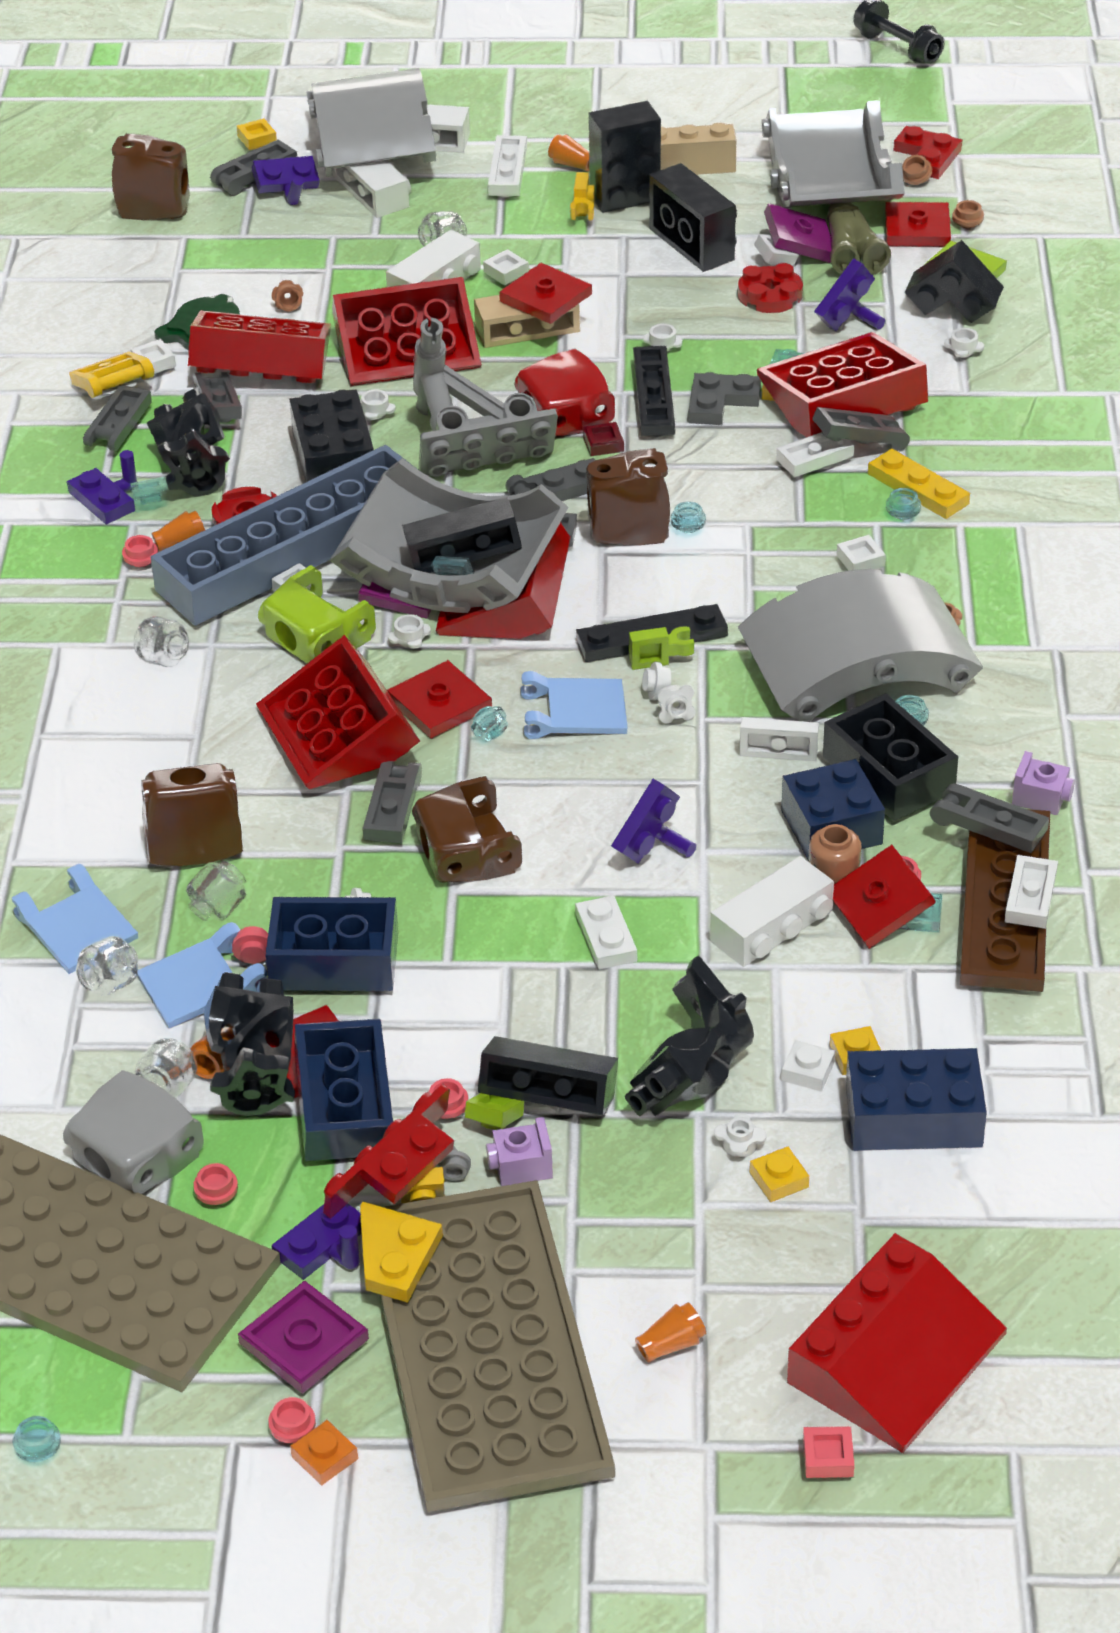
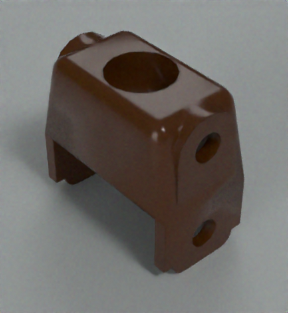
M126 133L125 136H119L112 147V155L114 156L112 188L121 218L134 220L176 219L186 215L190 189L185 147L176 142L166 141L149 135Z
M656 448L627 451L595 460L587 465L588 518L590 536L594 541L603 544L639 546L664 543L665 539L669 537L670 500L664 479L668 475V467L663 452L656 451ZM646 464H655L656 466H654V467H646V466H644V465H646Z
M221 763L151 771L144 780H141L143 831L149 864L164 866L197 865L226 859L243 852L237 788L233 769H227Z
M486 776L457 782L418 799L413 806L412 814L416 822V834L437 881L489 880L514 874L515 869L522 864V843L519 837L513 835L512 831L506 832L500 821L492 813L497 808L496 787L494 782L488 780ZM476 796H485V798L478 803L472 802Z

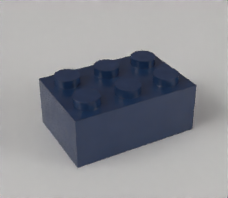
M273 897L265 954L268 979L281 980L283 990L393 991L398 943L396 897Z
M381 1019L295 1024V1064L305 1161L356 1158L365 1147H374L383 1139L385 1131L393 1122Z
M977 1048L848 1051L846 1095L853 1151L983 1147L987 1111Z

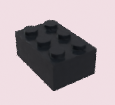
M648 100L588 112L590 185H595V203L602 213L648 204L649 174L661 170V118Z
M682 163L649 174V229L703 272L734 261L737 243L735 235L736 205Z
M357 389L337 390L333 393L318 395L306 394L301 397L289 398L292 433L305 483L374 450Z
M887 693L824 722L823 757L830 764L857 759L884 806L885 814L893 821L941 799L945 789L950 784H956L959 756Z

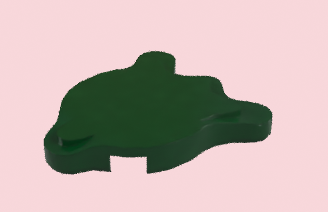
M226 294L193 299L183 304L177 310L173 319L167 324L155 329V339H161L165 344L178 342L189 350L190 326L200 310L240 314V310L233 302V297Z

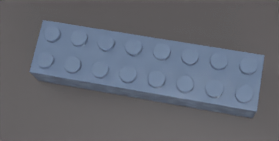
M383 445L150 556L155 591L196 626L272 588V578L298 563L304 567L310 565L316 567L327 562L333 556L383 473L403 457L387 445Z

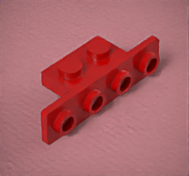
M442 1084L432 1094L430 1092L424 1093L415 1103L412 1112L403 1120L396 1119L385 1131L383 1139L374 1147H365L356 1157L354 1165L343 1175L338 1173L330 1179L323 1192L325 1195L323 1213L331 1219L368 1184L395 1205L453 1150L455 1140L434 1124L447 1111L450 1089Z

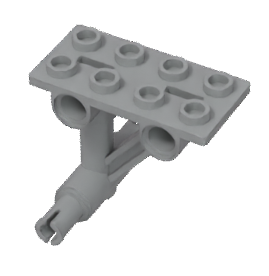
M431 318V326L428 327V319H425L420 326L421 337L415 344L413 390L417 395L416 409L418 412L428 415V407L430 409L432 431L420 435L418 470L427 476L438 477L450 471L461 469L474 470L482 465L493 463L506 464L515 459L526 457L538 458L553 452L558 418L556 409L537 411L534 400L524 393H514L506 398L505 403H503L445 365L446 344L442 340L443 325L438 319ZM450 394L483 415V417L468 419L466 412L462 408L453 405Z

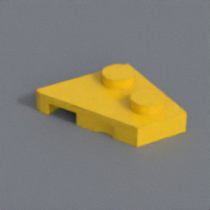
M362 1202L360 1214L366 1290L408 1303L443 1237L442 1224Z

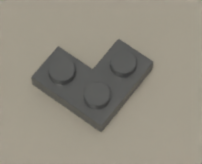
M694 373L688 423L722 425L725 405L759 407L761 393L760 378L748 374Z

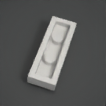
M496 135L488 181V195L502 198L520 195L527 150V136Z

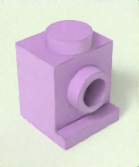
M1025 751L1015 774L1012 804L1032 810L1050 811V814L1058 815L1063 801L1070 802L1073 794L1075 779L1069 778L1070 767L1032 759L1033 753Z
M544 1117L535 1118L536 1124L493 1130V1143L486 1144V1154L489 1169H497L501 1186L553 1178L552 1148Z

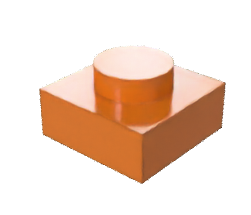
M328 1420L290 1446L292 1458L321 1486L358 1460L357 1447Z

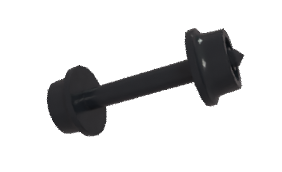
M865 0L857 7L853 23L865 38L873 39L882 31H885L909 43L908 55L915 63H933L942 54L944 38L937 33V29L934 26L925 24L914 33L888 20V5L881 0Z

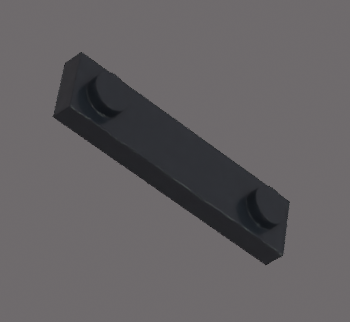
M666 346L633 347L641 436L660 437L663 435H675V417Z
M718 604L576 629V640L585 662L629 655V632L666 627L669 635L675 628L689 627L690 639H694V642L728 636V625Z

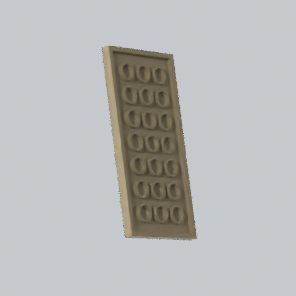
M0 1134V1311L183 1393L280 1266V1253L138 1192L134 1193L131 1190H126L112 1181Z
M538 1180L385 1206L384 1208L442 1224L443 1237L408 1303L380 1295L427 1513L614 1478V1459Z

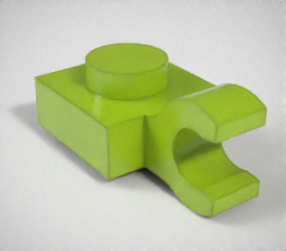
M666 627L629 632V661L632 670L650 668L653 662H660L662 666L669 665V656H689L694 654V639H690L689 627L675 628L669 635Z

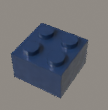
M857 759L782 776L781 811L808 861L811 837L816 831L828 825H843L859 836L862 849L883 844L885 808Z

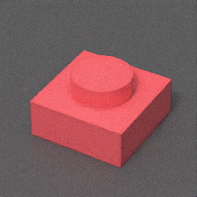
M851 1426L803 1427L806 1478L854 1477L855 1464Z

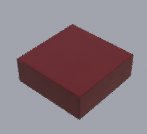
M617 422L583 427V437L590 456L624 452V440Z

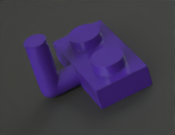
M313 156L255 160L252 163L251 169L258 193L284 191L287 202L290 205H297L299 203L302 189L319 187L320 178Z
M854 258L814 311L824 324L834 331L839 329L851 313L878 330L885 325L886 321L884 317L859 302L862 296L869 291L875 277L861 262Z
M130 450L122 451L119 454L123 478L116 482H112L97 468L85 471L81 475L67 481L68 492L106 525L135 511L134 499L125 493L137 486L134 454Z
M653 778L611 847L638 864L643 856L647 855L653 848L655 838L686 857L692 856L696 850V843L664 825L673 816L680 796Z
M347 1203L331 1219L323 1213V1204L271 1245L272 1250L280 1253V1262L302 1280L306 1279L331 1258L347 1269H355L360 1263L358 1236L362 1234L361 1214L350 1204Z

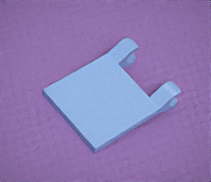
M526 671L522 674L523 686L520 689L521 696L529 700L548 693L550 717L533 710L525 714V723L528 724L524 726L526 738L538 739L550 733L627 734L628 727L622 679L547 678L534 671Z
M76 864L67 869L68 875L72 878L68 881L69 887L75 894L40 912L27 892H21L12 897V902L16 905L13 909L15 917L31 929L68 974L138 939V932L94 884L88 871L82 864Z
M227 923L211 938L136 971L139 980L169 1029L203 1014L205 1006L214 987L218 985L222 973H233L221 953H233L232 942L240 931L236 923ZM253 964L241 974V977L244 978L243 990L256 992L259 981L267 978V970L262 964Z

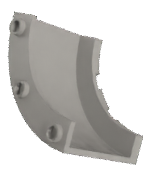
M419 68L312 83V91L306 92L311 119L317 118L322 147L316 149L318 167H325L326 177L332 176L331 168L423 155L424 163L436 161V149L430 115L424 116L428 114L427 98Z
M867 101L865 108L860 110L776 115V108H769L766 119H762L763 138L768 137L773 168L770 173L772 189L777 188L780 200L784 206L901 199L904 196L902 163H892L888 150L881 149L880 141H884L880 101Z
M402 458L383 473L330 561L361 583L370 586L374 582L390 590L389 597L411 605L457 613H468L471 607H484L485 610H491L506 605L518 598L569 507L542 484L527 492L510 496H486L465 492L425 475ZM508 497L516 519L522 548L432 573L418 571L413 568L402 525Z
M864 569L838 572L819 577L796 586L797 592L780 601H777L776 598L770 600L738 626L781 710L798 721L803 722L812 721L821 712L843 698L864 689L886 683L902 681L927 682L943 686L958 693L983 669L982 664L935 587L922 579L900 572L896 576L882 574L879 569Z

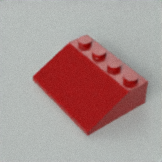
M463 277L333 295L332 314L350 386L413 377L415 344L421 337L420 326L425 319H428V327H430L431 318L438 319L443 325L442 340L446 344L445 365L454 371L481 368L482 366Z
M200 310L190 326L188 366L196 367V371L200 373H216V369L229 370L230 375L247 377L249 372L263 373L262 377L270 380H282L283 375L295 376L297 382L316 383V379H322L324 375L331 323Z
M874 332L757 369L758 377L796 431L805 437L822 433V430L813 420L817 407L890 415L899 411L913 410L917 405L928 402L926 364Z
M560 522L517 599L491 610H485L484 607H471L468 613L440 611L436 626L437 633L441 636L522 639L533 634H542L549 628H552L571 538L562 523Z
M345 635L256 703L304 785L309 790L378 769L383 762H395L420 742V739L368 661Z
M894 1233L789 1347L787 1383L901 1453H904L1006 1335L1007 1327L933 1254Z

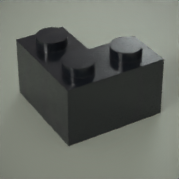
M961 240L915 270L904 293L925 316L950 300L971 324L996 307L1004 286L964 241Z

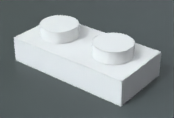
M819 433L778 447L776 459L793 477H797L854 457V445L848 439L834 441Z
M742 717L740 756L816 762L819 723Z
M1017 855L1006 907L1005 922L1046 929L1058 861Z
M614 895L575 903V915L598 970L637 962V948Z

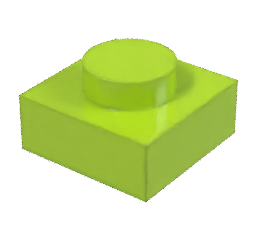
M479 1093L466 1101L465 1118L478 1121L481 1126L487 1129H503L523 1116L525 1101Z

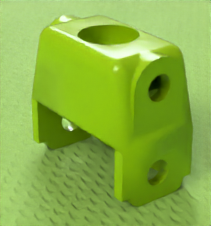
M312 565L291 576L271 596L264 600L258 611L259 622L265 625L266 635L305 663H309L343 635L357 649L371 640V635L376 629L375 609L367 601L363 600L344 611L322 599L321 572ZM311 584L310 590L306 587Z

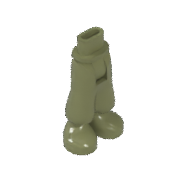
M836 203L829 206L827 220L831 232L832 250L830 260L832 267L839 274H842L854 258L859 262L861 260V263L872 275L883 270L891 259L890 247L886 241L877 238L859 208L852 203Z

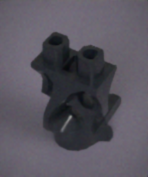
M194 388L184 393L182 398L183 404L175 408L170 404H163L155 408V418L148 421L147 425L156 442L162 460L171 469V473L166 475L165 483L169 490L181 489L190 495L204 496L210 495L222 486L225 481V465L230 458L223 448L213 446L225 437L220 426L218 411L205 393H200L198 389ZM209 425V431L204 434V426Z
M699 955L689 962L686 975L678 980L672 989L691 1018V1029L678 1032L661 1043L630 1081L633 1089L625 1095V1100L638 1116H642L649 1110L654 1116H657L676 1103L702 1099L712 1094L727 1079L734 1059L753 1042V1025L745 1009L747 998L742 992L737 995L730 994Z
M225 972L222 973L218 985L214 987L204 1011L206 1035L210 1049L221 1054L224 1072H216L210 1082V1091L220 1095L222 1106L230 1112L247 1116L263 1114L285 1102H293L295 1098L293 1084L287 1078L293 1035V997L284 996L281 980L268 978L260 980L255 992L243 990L244 978L240 974ZM225 1026L231 1028L234 1038L231 1040L222 1039V1028ZM268 1032H274L279 1039L278 1047H271L267 1044L266 1034Z

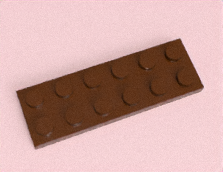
M1027 809L1049 817L1048 830L1032 853L969 830L960 985L1043 992L1046 929L1005 922V913L1017 855L1049 860L1050 811Z

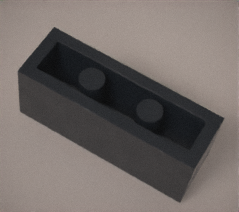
M508 497L402 525L413 568L426 573H432L522 548L516 519Z
M494 1036L481 1052L477 1093L603 1115L614 1099L618 1058Z

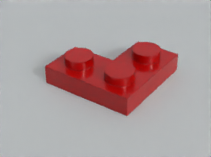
M905 126L894 139L893 151L925 157L930 162L932 168L930 178L939 180L961 152L963 139L952 137L947 133L926 131L918 126Z

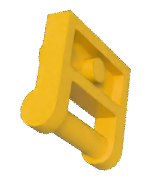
M128 351L69 372L72 385L84 389L91 398L102 395L104 390L138 378L145 380L154 377V368L147 357Z

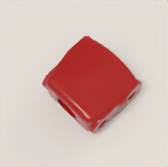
M577 349L548 356L520 370L515 378V389L518 393L529 395L534 400L537 411L556 409L558 418L555 436L582 434L583 427L609 423L615 417V397L608 390L603 374L586 355ZM605 405L600 413H595L598 406Z

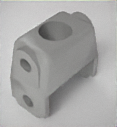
M124 1070L115 1075L94 1093L82 1109L69 1120L63 1132V1141L72 1148L73 1157L78 1163L95 1175L112 1181L126 1190L140 1194L176 1176L199 1157L198 1152L204 1144L201 1122L193 1118L175 1097L155 1083ZM187 1138H189V1140H188V1142L186 1143V1145L183 1146V1143L185 1142V1140H186Z

